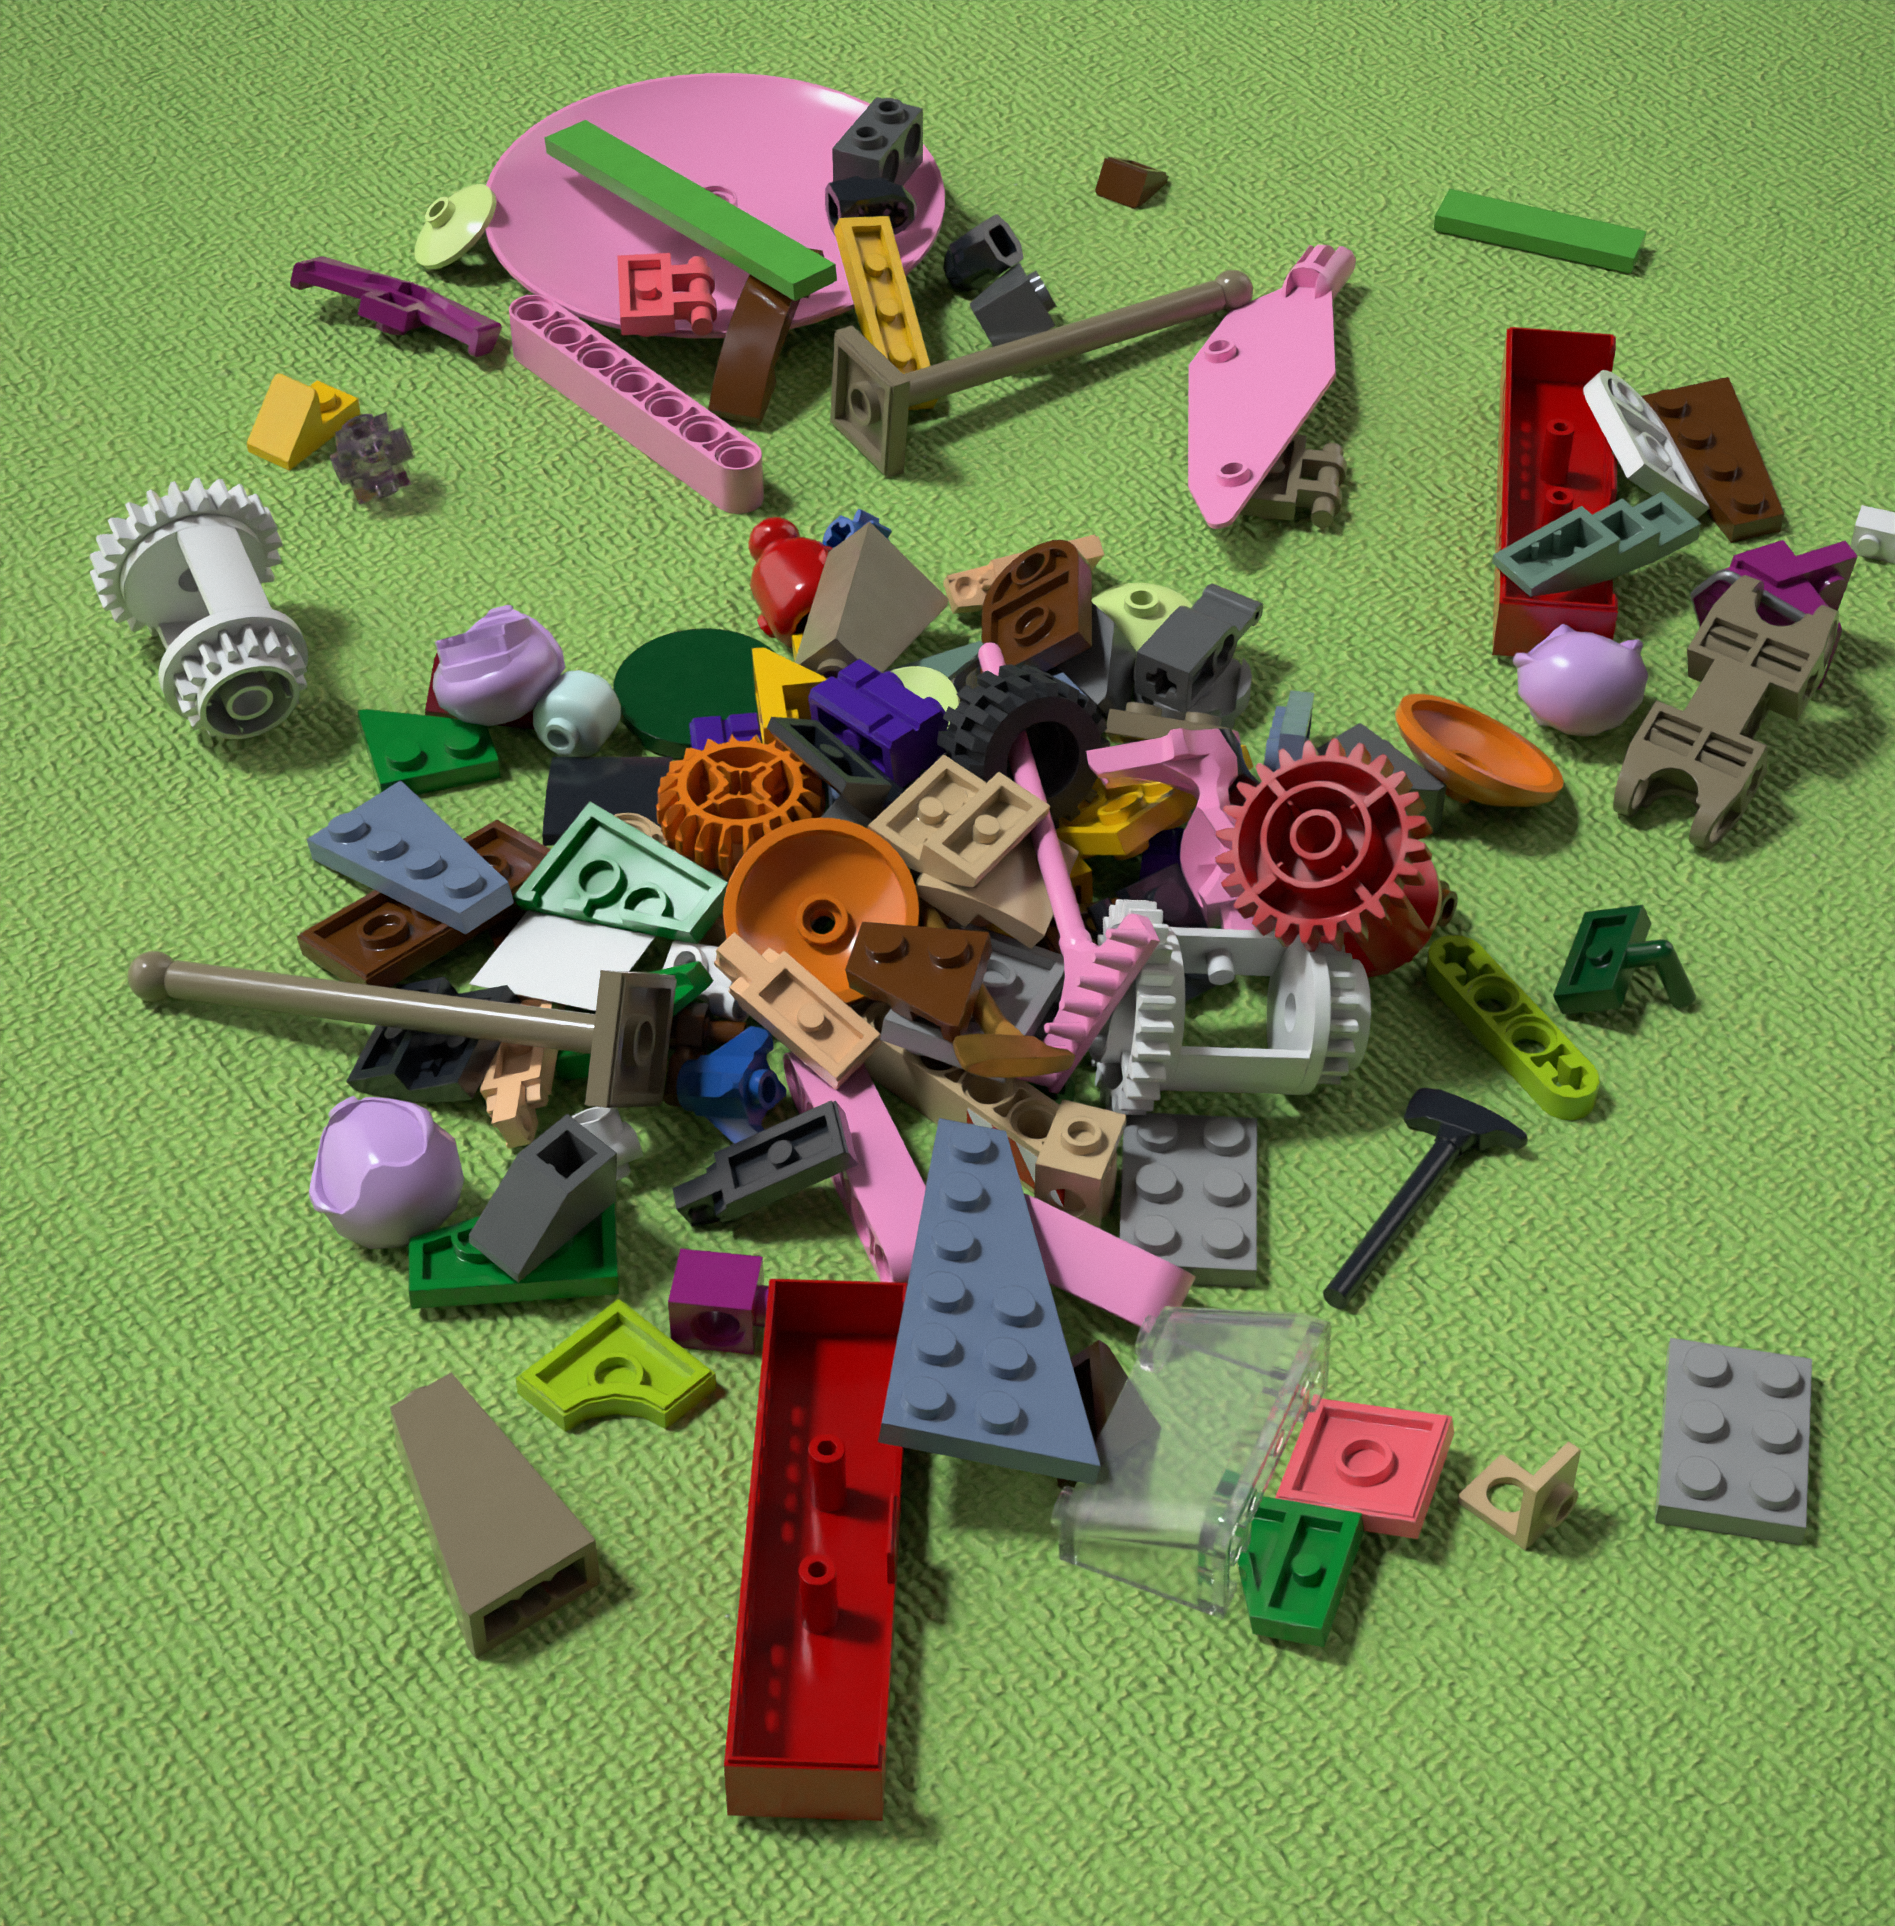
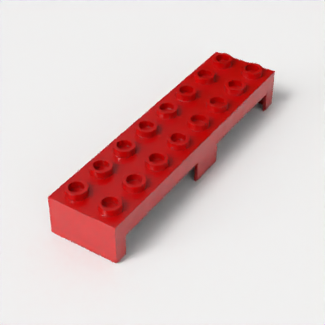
M1519 327L1507 328L1500 376L1495 553L1580 506H1583L1593 515L1616 502L1617 458H1614V455H1612V448L1588 405L1583 390L1584 386L1602 370L1612 372L1616 351V336L1614 334ZM1495 566L1492 655L1514 657L1516 653L1527 654L1562 624L1569 626L1576 632L1594 633L1611 640L1614 639L1618 616V598H1616V594H1613V579L1572 591L1530 597Z
M769 1279L724 1758L728 1816L883 1821L904 1447L879 1443L878 1438L908 1283Z

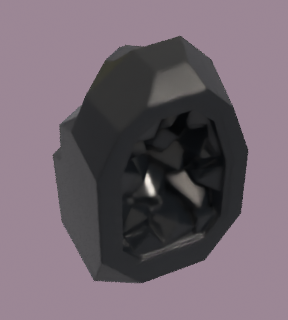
M859 176L830 182L825 188V210L834 236V228L839 218L889 216L893 233L896 235L904 231L915 220L917 215V204L913 196L902 185L892 183L883 178L865 180Z
M995 214L949 245L945 254L943 269L953 288L964 291L976 290L1024 259L1022 246L1009 224L998 214Z

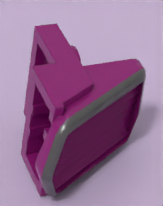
M1784 540L1733 555L1730 567L1714 573L1698 585L1690 594L1699 628L1701 627L1711 608L1735 581L1744 575L1764 582V592L1757 613L1762 620L1771 625H1792L1800 621L1807 613L1813 615L1821 605L1838 610L1858 556L1846 541L1796 556ZM1840 622L1838 623L1835 642L1824 677L1816 690L1821 689L1840 641L1842 635Z

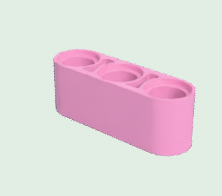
M1024 1193L1049 1284L1151 1334L1166 1339L1196 1276Z

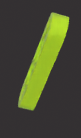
M1447 935L1432 942L1428 949L1426 964L1427 983L1541 1109L1550 1116L1561 1120H1577L1590 1114L1596 1104L1600 1083L1599 1073L1595 1066L1480 944L1462 935ZM1483 999H1495L1507 1005L1508 1009L1498 1013L1482 1010L1476 1003ZM1522 1039H1532L1544 1045L1546 1050L1536 1054L1526 1053L1516 1048L1513 1043Z

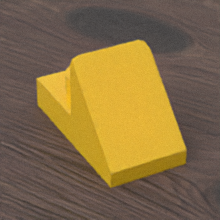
M277 373L271 381L248 438V452L290 471L361 416L359 399L318 380L308 386Z
M764 647L753 648L755 696L762 743L768 745L776 740L767 729L771 717L812 720L808 696L813 687L827 678Z

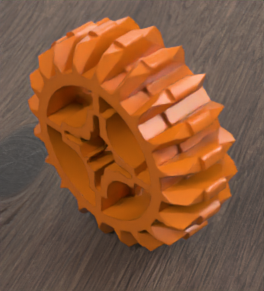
M731 734L729 741L726 743L718 744L711 739H707L704 750L686 748L683 760L670 762L669 772L666 776L660 778L658 804L656 805L657 822L661 824V832L668 848L676 850L677 853L692 862H696L697 865L707 871L714 868L720 869L726 879L733 873L742 856L761 837L782 825L794 821L821 818L825 813L826 798L825 789L822 788V780L819 779V776L789 750L786 751L778 740L767 745L761 743L757 734L750 741H737L733 734Z

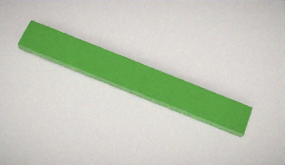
M587 120L544 137L546 153L794 301L837 281L835 263Z

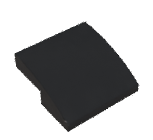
M771 717L767 729L774 738L854 808L871 820H875L905 791L852 745H845L817 720Z
M552 757L545 798L542 833L543 845L554 846L589 802L594 803L612 815L620 813L639 814L661 828V824L657 822L656 810L658 788L660 787V778L666 776L669 772V765L673 761V757Z
M445 977L397 985L396 989L521 1004L520 999L508 985L459 994ZM376 1025L346 1082L353 1090L397 1100L414 1102L472 1100L501 1042Z

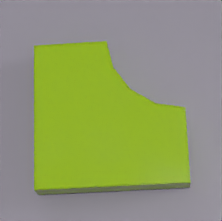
M617 1299L516 1377L517 1394L565 1432L588 1419L615 1414L645 1418L667 1429L717 1389L715 1372L620 1299Z

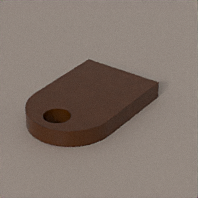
M1051 540L1030 548L1006 566L990 586L982 608L981 642L983 644H997L1002 651L1006 665L1012 664L1022 669L1023 665H1028L1046 672L1092 647V571L1089 562L1071 542Z

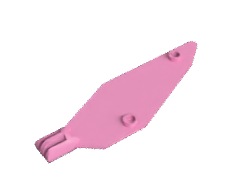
M1309 245L1291 269V272L1286 276L1281 289L1252 300L1242 307L1231 309L1189 364L1188 488L1210 528H1225L1235 521L1336 378L1333 300L1350 278L1356 263L1353 252L1343 246H1339L1335 251L1330 245H1317L1315 248Z

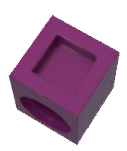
M680 1248L668 1299L671 1339L683 1348L754 1355L759 1327H765L769 1286L764 1285L763 1257Z

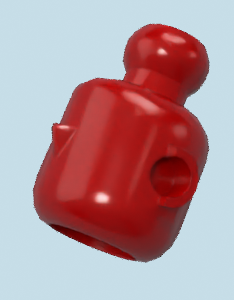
M771 517L758 523L750 533L748 549L751 557L756 561L752 570L750 587L755 602L761 611L757 618L760 628L770 638H776L785 646L793 649L792 634L804 633L828 552L833 548L825 546L815 539L801 537L797 526L788 519Z

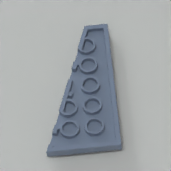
M939 1118L878 1442L1096 1485L1101 1465L1007 1133L1003 1130Z

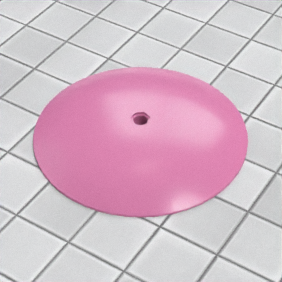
M743 73L677 75L627 84L594 94L552 113L532 126L515 140L500 157L486 184L496 196L495 213L489 226L485 229L489 245L498 261L510 275L533 294L544 296L561 305L575 316L617 329H621L617 255L671 253V265L688 264L692 257L702 256L708 261V265L715 276V290L712 296L717 303V319L713 323L712 331L708 335L699 336L692 331L691 324L687 320H675V333H661L655 336L725 338L737 301L750 274L546 153L544 137L587 120L803 246L823 250L824 258L836 264L837 281L810 294L809 298H801L789 329L813 324L840 315L855 307L836 237L830 229L827 218L825 188L828 183L833 182L832 148L870 103L849 94L813 83L789 78ZM924 144L923 162L903 185L913 196L917 204V215L915 220L904 231L894 235L905 276L922 261L934 244L941 229L945 212V188L941 172Z

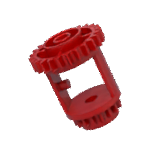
M1332 738L1325 755H1319L1310 740L1305 741L1302 759L1294 761L1284 748L1279 750L1281 768L1275 772L1267 766L1258 763L1255 767L1262 782L1257 787L1239 782L1236 787L1246 800L1244 805H1225L1223 808L1224 813L1235 824V827L1216 831V837L1221 844L1230 849L1216 856L1215 862L1224 873L1230 874L1221 882V885L1231 898L1238 897L1233 906L1244 919L1254 916L1252 925L1262 936L1269 934L1275 929V937L1283 947L1288 948L1298 934L1300 935L1301 943L1308 952H1315L1320 941L1321 943H1330L1336 951H1342L1344 944L1345 953H1351L1352 959H1357L1362 963L1367 978L1389 974L1405 963H1410L1413 957L1428 943L1436 928L1441 911L1442 891L1437 870L1432 862V853L1425 843L1419 841V839L1432 834V827L1427 819L1423 816H1417L1426 806L1418 792L1409 793L1413 784L1403 770L1392 774L1394 766L1385 754H1381L1371 762V755L1362 743H1358L1349 756L1346 757L1341 743L1338 739Z

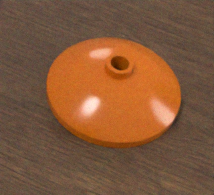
M1409 694L1402 698L1395 711L1399 732L1422 768L1446 784L1445 795L1456 801L1469 803L1472 799L1496 807H1532L1553 801L1563 787L1564 780L1559 769L1539 748L1511 728L1473 708L1434 695Z
M808 818L794 821L772 830L747 850L729 879L724 897L723 920L727 939L735 932L760 955L768 948L779 955L783 951L787 952L849 1006L868 998L849 988L845 971L861 923L873 922L919 926V903L916 886L906 863L899 853L881 836L868 828L846 820ZM826 916L835 922V926L829 933L818 934L812 930V922L818 917Z

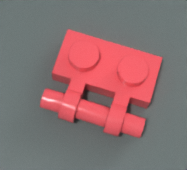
M671 253L617 255L621 335L651 337L661 333H675V320H687L691 324L692 331L699 336L708 335L712 331L713 323L717 319V303L712 296L715 290V276L704 257L695 256L688 261V264L671 265Z

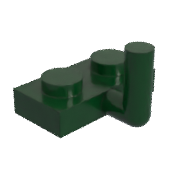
M1643 904L1584 913L1553 994L1562 1015L1590 1011L1603 1012L1609 1009L1621 1008L1635 968L1650 966L1655 967L1673 1007L1684 1008L1695 1001L1696 994L1674 946L1664 939L1645 941L1652 923Z

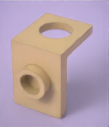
M1062 1100L1035 1163L1034 1198L1100 1229L1103 1181L1126 1127V1115ZM1055 1189L1073 1191L1084 1200L1086 1208L1077 1211L1064 1208L1054 1201L1050 1192Z
M1568 1441L1534 1475L1506 1456L1499 1455L1459 1493L1458 1503L1526 1551L1548 1528L1559 1526L1574 1508L1579 1495L1578 1491L1574 1489L1581 1449ZM1503 1483L1521 1488L1524 1492L1520 1510L1505 1512L1497 1509L1487 1498L1488 1490L1495 1485Z

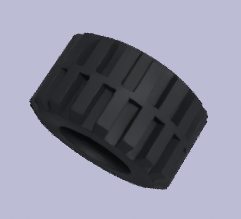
M1012 664L999 666L998 676L988 670L976 676L978 686L972 689L965 685L956 694L962 701L956 709L948 706L943 716V719L950 723L947 731H939L937 745L944 748L946 753L937 757V759L946 755L986 783L998 772L1014 781L1013 774L1007 775L1006 769L1009 750L1022 731L1033 724L1039 723L1040 738L1033 757L1047 803L1050 805L1049 810L1055 830L1059 828L1060 818L1064 817L1071 822L1081 814L1078 805L1083 800L1091 803L1098 793L1092 787L1096 779L1100 778L1089 767L1086 751L1110 747V741L1100 736L1108 728L1104 717L1094 712L1097 706L1089 697L1080 693L1078 689L1036 667L1023 665L1022 669Z

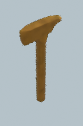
M918 896L919 926L948 929L934 906ZM982 982L972 1016L984 1034L960 1035L955 1037L953 1041L955 1055L965 1071L981 1077L1017 1078L1048 1075L1071 1068L1075 1060V1055L1071 1051L1049 1046L1034 1036H1024L1019 1029L1005 1018Z

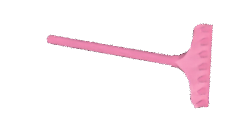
M985 643L980 647L978 658L982 672L988 670L998 676L999 666L1006 665L1000 647L995 643ZM1024 730L1015 739L1008 753V761L1015 783L1047 803L1026 730ZM1049 810L1048 815L1030 831V836L1060 934L1059 946L1064 957L1065 979L1057 1015L1053 1023H1046L1044 1025V1031L1048 1034L1043 1042L1055 1048L1068 1049L1075 1055V1060L1071 1068L1065 1071L1034 1077H1017L1016 1079L1045 1086L1049 1092L1058 1094L1160 940L1148 917L1131 913L1122 920L1117 929L1106 930L1107 940L1101 946L1093 943L1090 933L1085 930Z

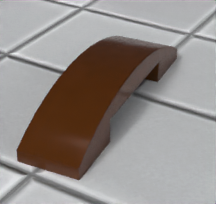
M809 248L824 257L823 250ZM749 275L731 317L719 356L708 407L710 412L719 418L761 425L777 383L774 368L800 299L794 301L761 280Z

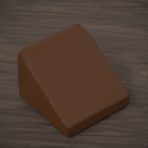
M1108 157L1104 159L1095 192L1097 195L1131 208H1138L1167 183L1169 176L1164 171L1127 158Z

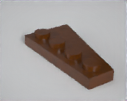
M1729 377L1675 389H1665L1657 393L1641 396L1667 428L1710 507L1706 512L1731 543L1781 532L1784 518L1783 509Z

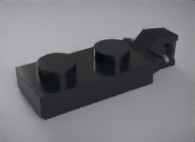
M828 1101L714 1152L716 1162L706 1168L707 1173L676 1186L672 1190L677 1211L691 1226L734 1220L735 1217H742L858 1165L846 1113L836 1101Z

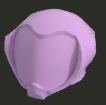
M511 605L493 608L466 633L435 641L440 663L434 673L433 690L439 707L463 722L485 726L507 723L519 719L532 711L553 681L564 671L563 651L553 635L537 620L514 610Z
M1562 624L1527 654L1516 653L1513 657V664L1517 667L1518 694L1527 704L1531 715L1540 726H1551L1564 734L1586 737L1595 736L1616 728L1643 701L1648 673L1640 654L1643 643L1639 639L1619 644L1594 633L1576 632L1569 626Z
M351 1096L337 1104L329 1112L330 1120L323 1129L311 1177L309 1198L315 1211L324 1213L340 1236L369 1249L406 1247L409 1245V1238L437 1230L455 1211L464 1183L456 1141L454 1137L433 1121L432 1115L427 1109L412 1102L396 1099L365 1097L362 1100H358Z

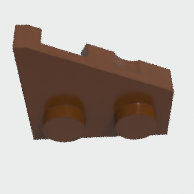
M862 922L845 969L849 988L872 1000H881L888 1003L892 1011L910 1021H913L918 1016L940 1026L943 1039L953 1044L955 1037L966 1035L992 953L989 932Z

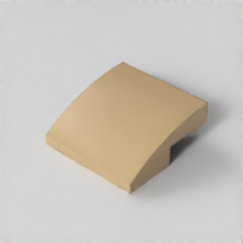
M943 755L868 825V829L886 840L899 853L907 867L922 874L930 875L938 880L974 887L1048 815L1050 805L1000 772L986 783L946 755Z
M1030 832L974 887L945 882L925 873H920L915 884L917 895L962 926L966 927L979 914L1030 949L1045 936L1053 916ZM1058 839L1070 875L1079 851Z

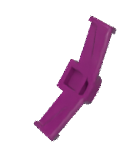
M324 256L297 262L293 266L290 281L292 288L303 290L318 286L361 299L358 315L376 321L375 327L385 333L405 335L409 330L428 325L469 345L468 353L474 357H480L492 352L502 330L500 323L434 292L432 289L411 281L401 280Z

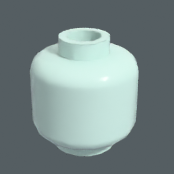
M581 670L567 671L557 677L539 699L533 710V726L539 739L548 749L563 757H590L600 750L617 726L621 717V705L610 684L599 675Z

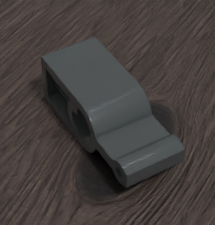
M1213 583L1207 585L1202 596L1191 608L1179 606L1137 651L1134 693L1186 714L1227 668L1234 655L1238 640L1251 626H1255L1260 620L1263 613V603Z

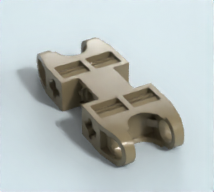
M1747 575L1735 581L1713 605L1687 648L1688 677L1701 682L1687 707L1682 711L1656 700L1631 741L1615 789L1614 811L1631 818L1638 812L1641 806L1648 808L1653 801L1663 796L1675 795L1684 797L1692 802L1698 810L1689 833L1690 844L1704 850H1710L1716 846L1741 819L1767 774V745L1753 740L1767 714L1771 710L1798 721L1823 679L1837 634L1839 611L1821 605L1813 615L1807 613L1800 621L1792 625H1771L1762 620L1757 613L1764 592V582Z

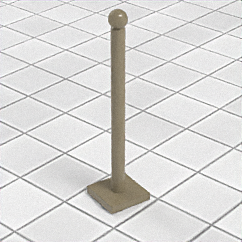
M1227 270L1219 274L1214 281L1205 282L905 374L900 372L853 326L838 329L834 338L830 422L887 478L904 473L909 407L1221 310L1229 312L1231 309L1242 307L1251 301L1253 285L1245 273L1239 270Z
M148 951L140 954L132 961L128 969L127 978L131 990L136 996L149 1002L162 1001L170 996L171 998L591 1054L585 1105L603 1108L657 1107L663 1102L677 981L675 975L600 970L596 1014L181 960L174 961L169 955L159 951Z

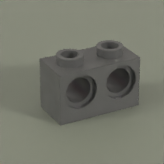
M876 97L832 148L833 182L859 176L865 180L883 178L903 186L923 162V108L903 104L900 100L894 98L883 99Z

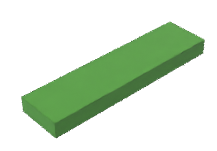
M1454 189L1448 190L1436 212L1433 229L1441 233L1632 274L1644 248L1647 232Z

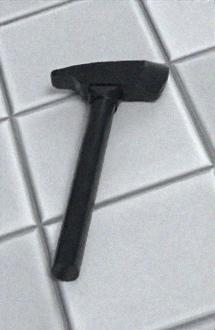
M1418 1089L1408 1103L1404 1121L1411 1127L1435 1135V1143L1324 1289L1323 1297L1326 1302L1337 1309H1344L1453 1162L1459 1159L1461 1155L1471 1148L1482 1151L1496 1145L1521 1149L1527 1145V1134L1504 1117L1467 1099L1439 1089Z

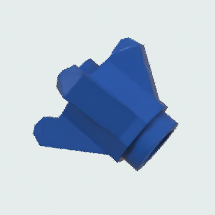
M750 1026L710 1055H700L698 1059L687 1060L679 1071L676 1086L677 1097L682 1108L686 1111L694 1112L696 1116L707 1118L733 1143L766 1130L761 1126L762 1119L769 1109H772L775 1104L786 1096L787 1089L778 1080L776 1073L770 1069L766 1060L767 1054L774 1049L771 1033L765 1028Z

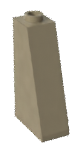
M868 522L828 552L795 663L827 679L831 676L837 678L839 671L858 659L863 660L883 673L947 607L949 599L871 522Z
M452 1372L428 1386L414 1389L403 1400L390 1407L398 1455L466 1646L475 1659L600 1584L596 1540Z

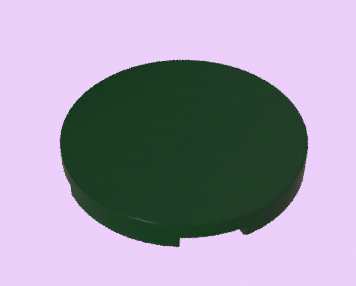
M688 629L657 637L633 651L623 661L615 675L613 690L621 705L620 721L641 739L643 747L665 756L684 759L686 748H691L689 723H691L693 718L721 716L723 720H727L728 716L732 714L755 712L758 714L752 649L764 647L772 652L774 651L761 641L750 636L722 629Z

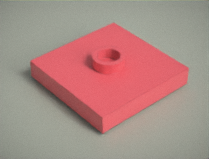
M1314 1397L1275 1498L1362 1513L1364 1531L1418 1539L1454 1437L1452 1416Z

